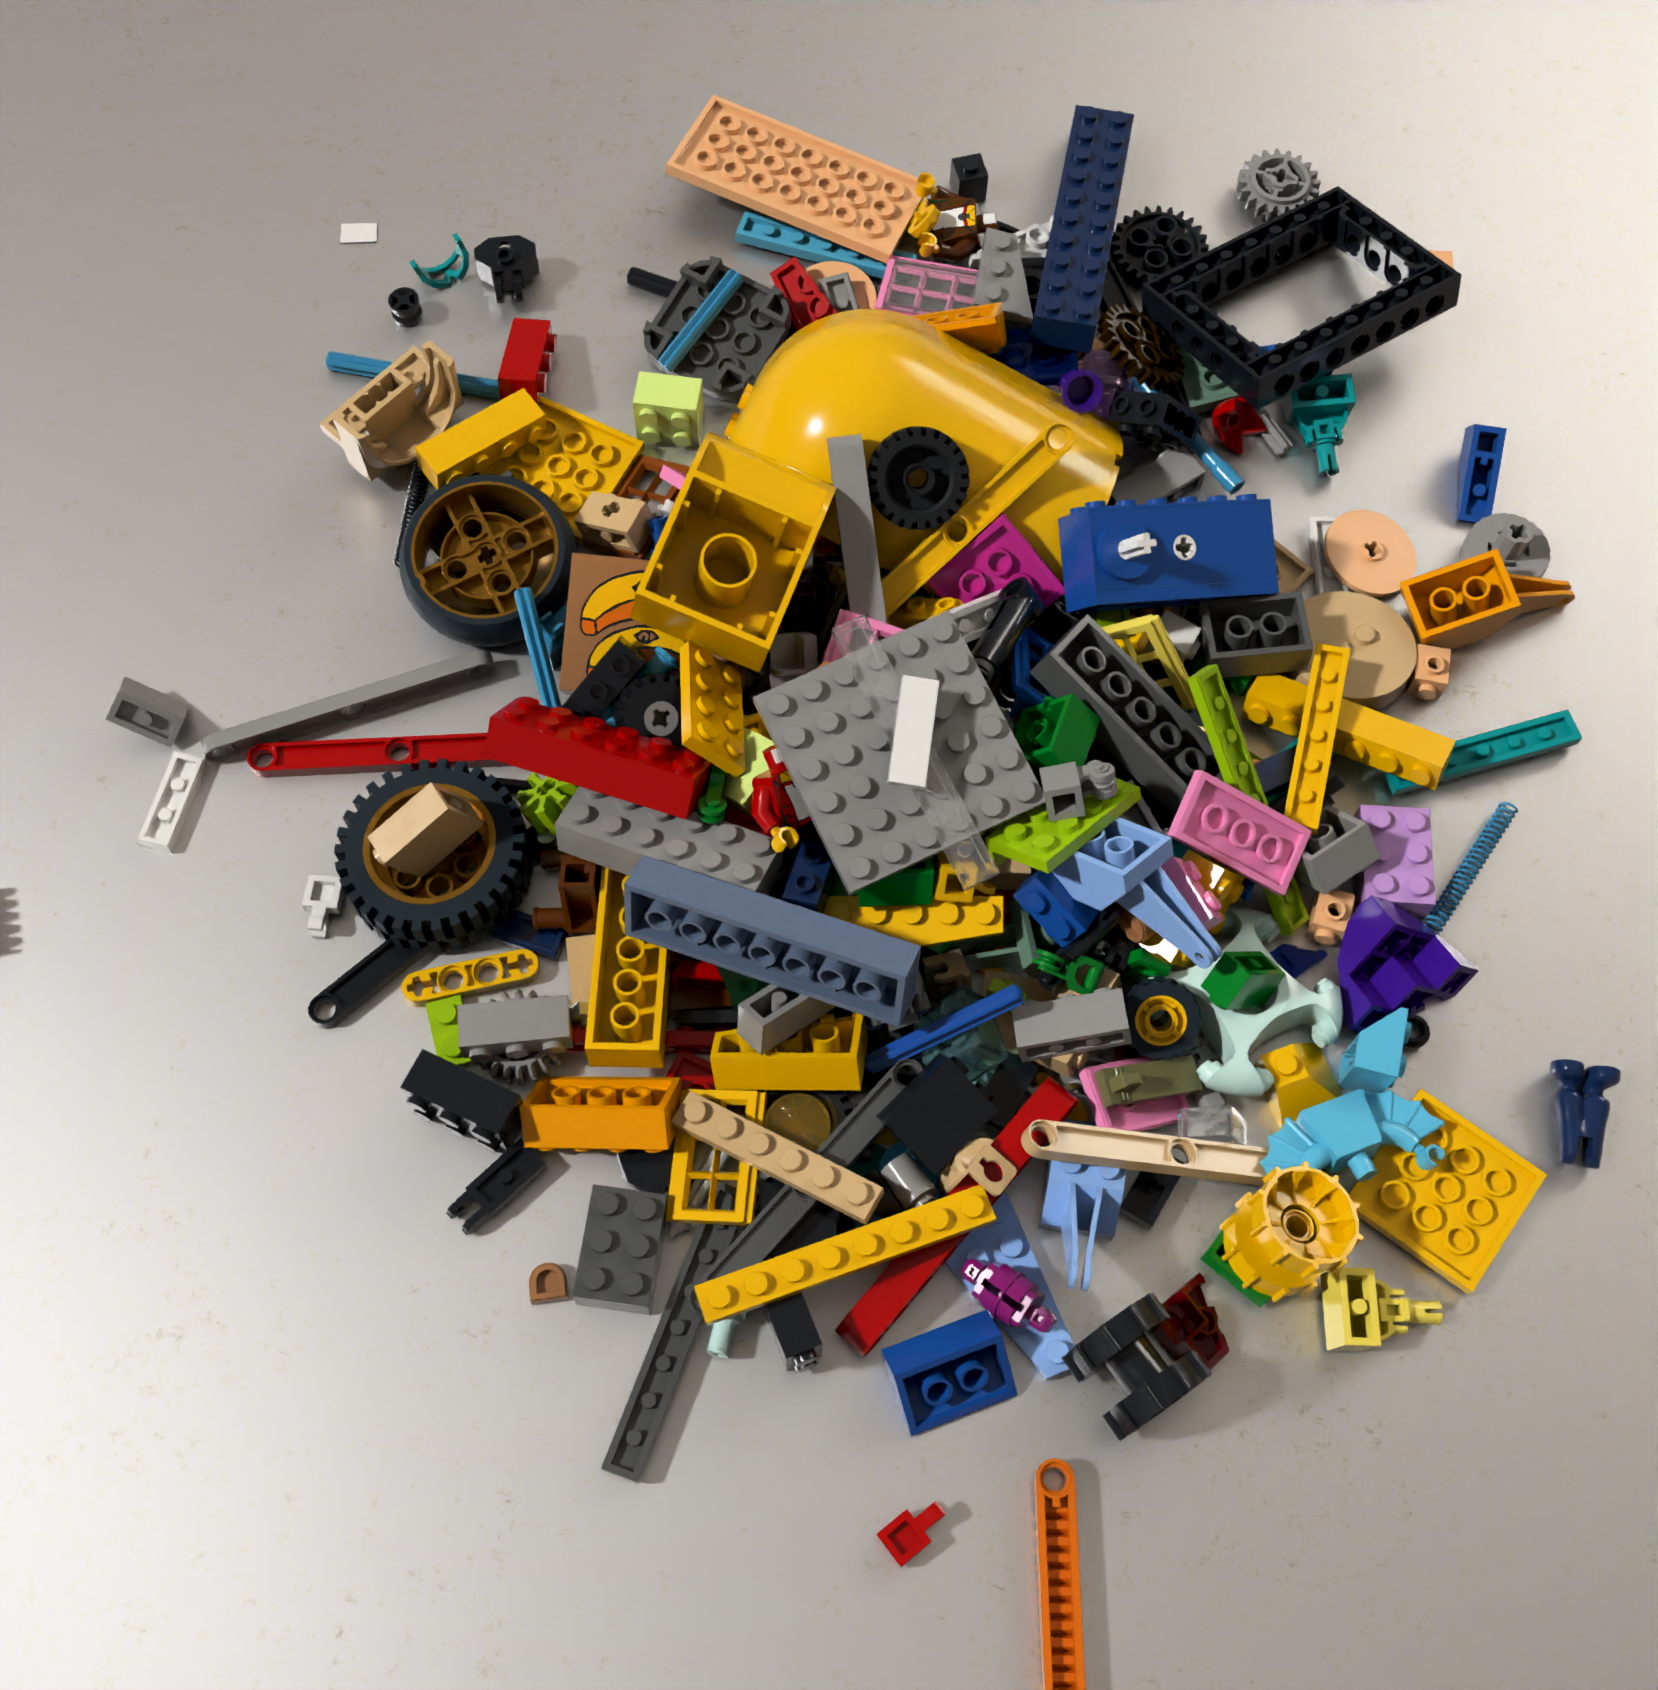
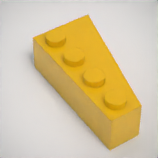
M852 1012V1016L834 1018V1013L825 1014L819 1018V1021L812 1022L763 1055H760L737 1034V1029L716 1032L710 1054L715 1089L861 1091L865 1055L868 1047L866 1017Z

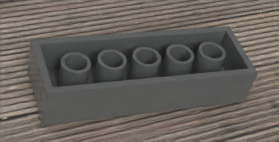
M1088 614L1066 632L1030 671L1032 676L1055 699L1073 693L1101 718L1095 733V739L1173 818L1178 811L1195 770H1203L1221 781L1224 780L1207 734Z

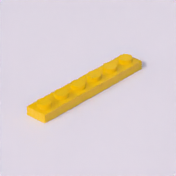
M1316 643L1284 811V816L1310 829L1313 835H1317L1351 650V648Z

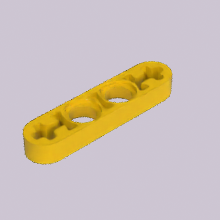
M518 949L410 973L404 978L401 990L410 1005L425 1007L426 1003L456 995L466 998L532 983L540 974V964L536 954L532 951ZM526 960L528 965H530L527 968L528 972L521 974V971L517 968L520 967V961ZM507 963L511 977L506 978L502 964ZM487 966H493L499 970L497 978L492 982H483L479 979L481 970ZM460 974L464 978L463 984L455 990L447 989L444 986V982L449 975ZM434 978H437V984L441 991L439 993H436L433 987L435 986L432 981ZM419 982L424 987H428L422 989L421 996H416L414 991H412L416 988L415 984Z

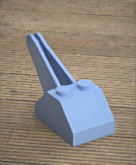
M1118 817L1052 871L1073 899L1100 911L1116 901L1179 949L1200 968L1206 969L1210 967L1222 955L1218 943L1209 934L1161 867L1162 864L1174 856L1172 838Z
M1065 1119L1063 1121L1068 1123L1097 1126L1096 1123L1072 1119ZM1047 1160L1038 1228L1062 1232L1067 1270V1288L1074 1289L1079 1252L1078 1235L1088 1237L1081 1275V1290L1088 1291L1094 1239L1112 1241L1115 1236L1124 1193L1126 1169Z

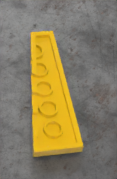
M829 896L823 913L898 939L906 940L921 947L1004 934L1003 896H973L972 903L936 900L935 896H932V904L872 907H859L858 896Z

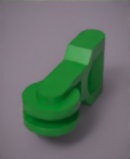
M714 764L712 765L707 795L700 797L697 808L698 818L708 824L722 822L726 816L727 803L723 798L726 772Z
M1141 948L1132 950L1128 964L1120 975L1121 983L1129 986L1138 979L1146 977L1155 978V976L1165 977L1169 974L1172 965Z
M1037 949L1035 952L1041 956L1040 959L1033 958L1032 963L1038 965L1037 969L1066 981L1068 989L1080 995L1093 993L1097 989L1106 967L1105 964L1087 956H1081L1072 962L1066 960L1064 963L1063 958L1041 949ZM1056 963H1064L1061 973V969L1056 967ZM1085 964L1089 966L1082 986H1080L1076 982L1075 974L1078 967Z

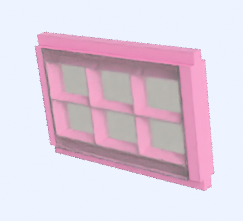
M892 255L887 262L875 309L913 316L972 307L978 270Z

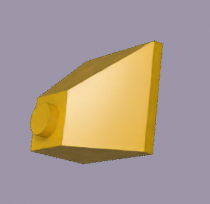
M1293 1043L1260 1055L1253 1065L1254 1067L1267 1069L1274 1077L1272 1087L1263 1094L1280 1129L1283 1127L1286 1117H1290L1295 1122L1300 1111L1343 1095L1320 1047L1315 1043Z

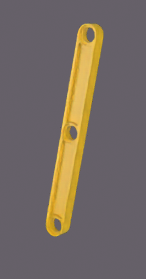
M1056 423L1046 427L963 503L959 511L954 513L950 520L938 526L881 579L886 618L1070 450L1074 443V433L1069 426L1063 423ZM1054 429H1060L1066 435V443L1060 449L1053 448L1049 443V434ZM953 522H961L966 529L965 537L961 541L955 542L948 536V527Z

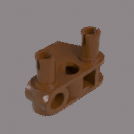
M542 848L540 852L542 870L560 869L558 889L562 908L535 907L532 912L534 929L564 928L569 935L596 933L602 866L559 851L558 848Z

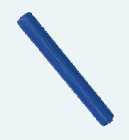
M1012 984L867 1053L864 1065L872 1074L881 1072L895 1065L900 1060L915 1056L1023 1005L1025 1002L1024 993L1016 984Z

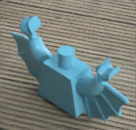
M1360 1088L1300 1111L1295 1122L1290 1117H1286L1283 1127L1278 1132L1268 1135L1269 1151L1267 1156L1260 1160V1165L1263 1167L1266 1175L1276 1166L1283 1170L1292 1166H1300L1304 1161H1307L1311 1168L1317 1170L1325 1168L1330 1173L1349 1167L1357 1181L1364 1182L1378 1173L1371 1158L1376 1155L1380 1146L1394 1145L1408 1153H1415L1416 1163L1422 1170H1432L1437 1167V1164L1430 1157L1435 1161H1440L1445 1158V1152L1438 1145L1433 1144L1425 1148L1419 1142L1443 1127L1445 1122L1430 1115L1419 1100H1405L1392 1090L1373 1093Z

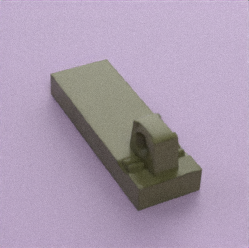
M1193 1055L1104 1068L1094 1073L1104 1108L1191 1095L1204 1090L1199 1074L1196 1072L1197 1066Z

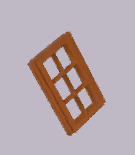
M640 455L615 492V495L628 499L631 495L642 497L640 500L646 502V504L650 500H654L664 505L666 499L675 503L680 489L673 485L666 496L655 494L663 481L659 477L662 467L666 465L687 475L690 466ZM647 470L658 473L646 491L635 489ZM649 535L639 553L586 542L585 539L583 540V545H581L587 547V549L615 557L645 560L650 552V548L653 547L651 535Z

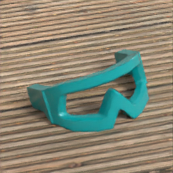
M457 233L452 235L457 244L455 251L443 264L431 268H422L414 260L409 262L423 283L433 288L445 289L451 287L453 279L461 281L465 277L469 268V253ZM459 256L462 257V263L458 271L448 269L457 261ZM446 270L443 280L429 278V275L438 274Z

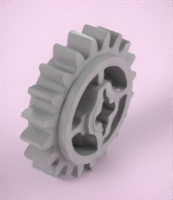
M1275 149L1274 155H1270L1268 151L1263 150L1261 158L1253 154L1251 162L1245 161L1243 169H1240L1236 191L1240 192L1239 201H1247L1245 205L1246 210L1254 208L1256 209L1255 217L1262 213L1266 215L1265 220L1269 221L1271 217H1277L1319 195L1321 181L1316 179L1318 171H1309L1312 163L1307 162L1303 164L1301 162L1302 155L1293 158L1289 150L1285 155L1280 154L1278 149Z

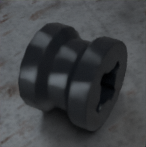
M402 287L394 290L389 295L388 303L392 311L393 320L397 325L409 328L417 325L422 320L423 311L415 290Z

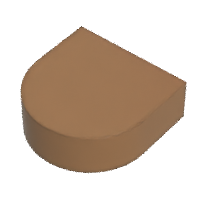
M543 1263L532 1271L529 1278L530 1303L532 1305L569 1300L568 1279L564 1270L559 1265Z

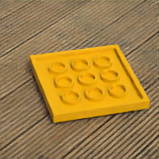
M540 396L538 406L546 414V433L538 441L529 442L518 448L511 456L502 457L491 463L479 475H503L509 469L513 473L514 478L541 490L563 512L572 528L576 543L583 545L584 538L574 519L592 491L615 494L639 456L644 452L645 443ZM504 509L526 520L531 518L523 513Z
M1420 1088L1411 1101H1421L1422 1106L1430 1115L1444 1120L1445 1124L1420 1140L1419 1143L1425 1148L1433 1144L1440 1146L1445 1152V1158L1435 1161L1430 1157L1437 1164V1167L1432 1170H1422L1416 1163L1415 1153H1408L1394 1145L1380 1146L1376 1155L1371 1159L1378 1173L1367 1181H1356L1348 1194L1353 1203L1360 1204V1208L1357 1209L1359 1218L1466 1294H1470L1479 1283L1547 1174Z

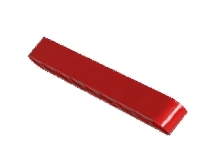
M1051 1076L1038 1087L990 1145L1017 1169L1016 1175L999 1196H993L985 1189L991 1206L995 1204L1033 1158L1026 1153L1021 1143V1136L1031 1122L1039 1119L1063 1122L1079 1102V1099ZM1032 1132V1138L1036 1144L1043 1146L1047 1142L1048 1138L1042 1132ZM981 1159L979 1163L984 1167V1174L987 1179L992 1182L1001 1181L1003 1177L1001 1167L994 1162L986 1163ZM967 1174L947 1196L980 1184ZM970 1232L893 1259L841 1321L835 1332L864 1358L877 1345Z

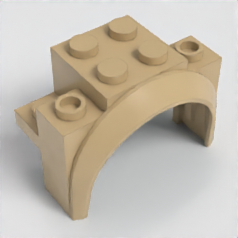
M428 340L421 346L422 351L412 346L319 423L322 431L344 449L349 464L370 482L386 469L394 467L398 469L401 465L416 460L415 447L446 431L455 411L464 404L458 384L454 359L431 340ZM422 384V387L418 395L416 396L415 389H417Z

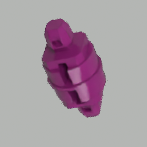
M968 1259L961 1269L963 1277L972 1285H975L972 1296L979 1300L978 1304L988 1310L991 1316L996 1319L999 1318L1010 1327L1026 1328L1029 1325L1039 1332L1049 1333L1057 1322L1056 1316L1046 1306H1041L1046 1295L1038 1291L1039 1287L1026 1278L1024 1273L1016 1271L1008 1264L990 1263L986 1265L978 1259Z

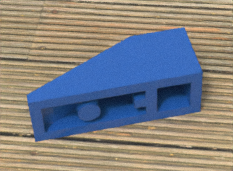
M1473 424L1465 428L1459 467L1457 520L1476 523L1482 518L1492 515L1507 428Z

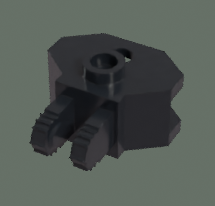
M520 235L488 238L474 248V258L479 279L494 286L497 303H504L505 291L510 290L514 291V297L517 302L524 301L523 289H526L525 284L540 273L535 243ZM502 245H509L510 248H509V247H501V246H502Z

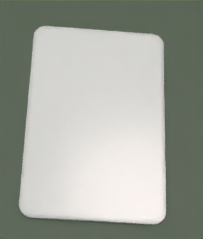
M377 223L341 224V243L377 241Z

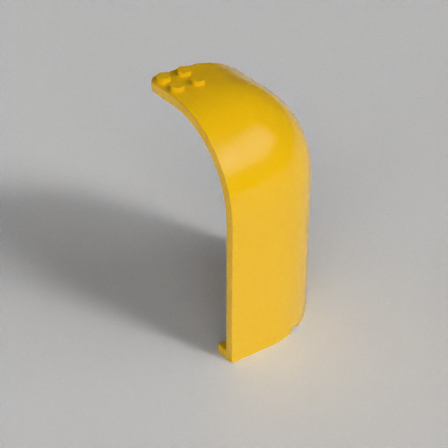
M858 309L832 314L812 322L789 337L766 362L754 385L749 383L746 385L737 405V408L741 409L740 413L735 411L732 413L723 433V436L727 437L730 441L833 485L827 438L861 434L867 470L874 450L891 433L911 426L934 428L953 439L966 458L969 467L970 483L966 499L962 502L963 504L1046 427L1056 423L1066 424L1074 433L1073 446L1003 511L1063 583L1058 518L1069 515L1072 508L1085 507L1087 502L1106 501L1107 506L1120 467L1114 465L1115 459L1120 460L1123 455V441L1120 433L1117 432L1118 428L1107 422L1106 419L1091 411L1078 413L1071 410L1064 404L1060 394L924 321L906 314L882 309ZM1054 429L1049 434V443L1053 448L1060 449L1065 445L1066 435L1062 430ZM915 469L909 476V483L912 487H921L927 480V474L923 469ZM833 496L818 534L841 546L835 498ZM871 500L879 566L891 571L937 527L925 530H910L897 526L887 520L877 510ZM961 522L950 524L948 536L951 540L958 542L965 537L966 529ZM927 582L921 586L939 596ZM1033 620L1032 622L1028 623V625H1027L1028 628L1031 626V624L1034 622V620Z

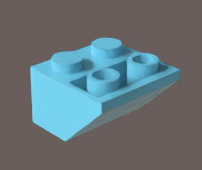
M1401 1007L1359 1032L1342 1053L1337 1082L1339 1088L1350 1091L1361 1088L1373 1093H1382L1388 1088H1392L1395 1080L1403 1076L1407 1057L1402 1055L1403 1043L1407 1044L1412 1029V1023L1407 1022L1409 1009Z

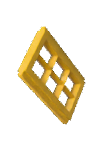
M681 1090L680 1106L689 1091H692L726 1108V1105H746L744 1118L764 1127L768 1095L766 1092ZM677 1129L665 1220L675 1223L749 1225L755 1217L759 1170L740 1161L738 1172H719L721 1151L714 1148L712 1171H692L695 1143L701 1140ZM691 1179H711L707 1209L688 1208ZM718 1180H737L734 1210L715 1209Z

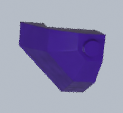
M1371 895L1359 904L1356 912L1348 920L1337 958L1345 1024L1349 1030L1361 1032L1401 1007L1409 1009L1408 1014L1415 1015L1425 1010L1424 1003L1440 997L1445 1001L1456 996L1479 970L1424 922L1393 902Z

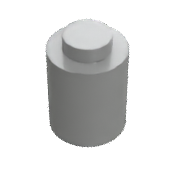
M909 1152L893 1159L880 1172L881 1177L906 1211L935 1200L932 1195L935 1193L936 1187Z

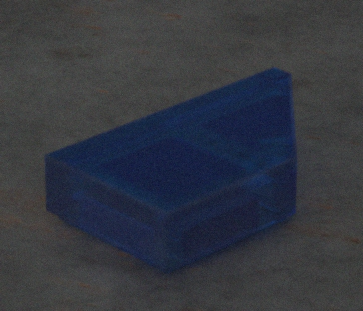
M1281 944L1270 952L1275 961L1295 980L1324 960L1328 955L1325 950L1318 949L1313 951L1288 944Z

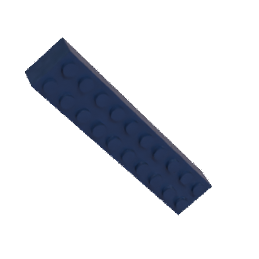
M1076 105L1029 343L1091 353L1134 114L1099 109L1092 106Z

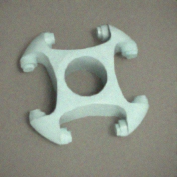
M1228 907L1224 914L1226 921L1218 934H1227L1232 941L1221 950L1222 955L1224 952L1261 951L1286 974L1265 1002V1011L1259 1014L1244 1015L1231 1009H1220L1210 1001V994L1201 987V984L1218 960L1206 969L1196 965L1183 971H1170L1163 978L1175 979L1176 982L1182 983L1192 993L1199 1005L1202 1017V1024L1199 1025V1029L1208 1038L1217 1055L1224 1063L1222 1066L1218 1061L1211 1062L1207 1060L1196 1070L1199 1074V1079L1205 1084V1087L1230 1095L1260 1096L1272 1087L1274 1077L1267 1069L1254 1067L1249 1061L1248 1056L1264 1041L1302 1024L1312 1026L1311 1037L1318 1047H1328L1336 1042L1342 1026V997L1339 986H1336L1332 980L1327 978L1322 979L1314 986L1313 990L1315 993L1309 991L1275 961L1261 943L1264 940L1272 941L1281 932L1279 924L1272 918L1271 914L1249 908ZM1145 978L1138 979L1137 984H1139L1140 982H1142V980L1145 979ZM1165 1010L1155 1011L1150 1017L1151 1022L1160 1018Z

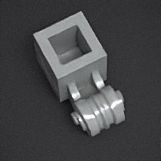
M1092 760L1086 765L1077 767L1076 762H1069L1039 768L1049 822L1086 816L1083 799L1088 795L1092 794L1095 799L1105 800L1117 793L1115 768L1110 763Z

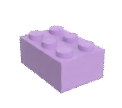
M1360 804L1353 817L1368 823L1381 858L1370 864L1365 871L1353 876L1354 913L1361 902L1373 895L1391 901L1419 920H1424L1436 905L1430 808Z

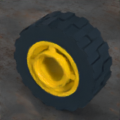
M1155 976L1153 979L1145 978L1139 984H1134L1130 987L1131 990L1128 994L1125 993L1124 1002L1132 1044H1129L1132 1049L1134 1048L1138 1054L1149 1056L1153 1060H1158V1058L1169 1060L1176 1055L1179 1057L1184 1054L1188 1047L1191 1048L1193 1046V1041L1200 1033L1199 1025L1202 1024V1017L1197 1001L1186 986L1182 983L1179 984L1172 978L1165 979L1162 976ZM1157 1010H1165L1169 1013L1168 1022L1162 1026H1155L1150 1023L1151 1015Z

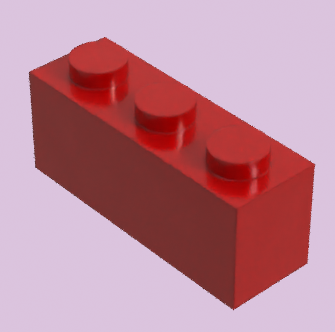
M513 319L498 374L500 400L524 388L537 405L539 404L541 393H546L547 390L546 373H551L552 370L551 353H556L557 335L552 334L551 320Z

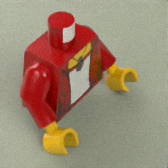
M775 745L762 751L769 770L755 776L752 780L754 790L751 815L763 829L765 835L774 837L771 841L772 849L775 852H783L787 845L793 849L799 840L798 833L794 829L811 821V818Z

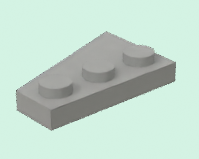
M987 227L983 239L972 306L1002 302L1004 319L1030 326L1033 321V313L1017 235Z

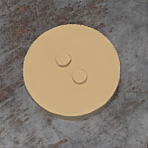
M1332 591L1318 594L1305 600L1304 606L1313 644V653L1307 670L1283 672L1284 676L1305 685L1309 684L1316 643L1351 648L1342 698L1373 710H1379L1397 699L1406 687L1417 659L1416 641L1405 620L1385 603L1356 592Z

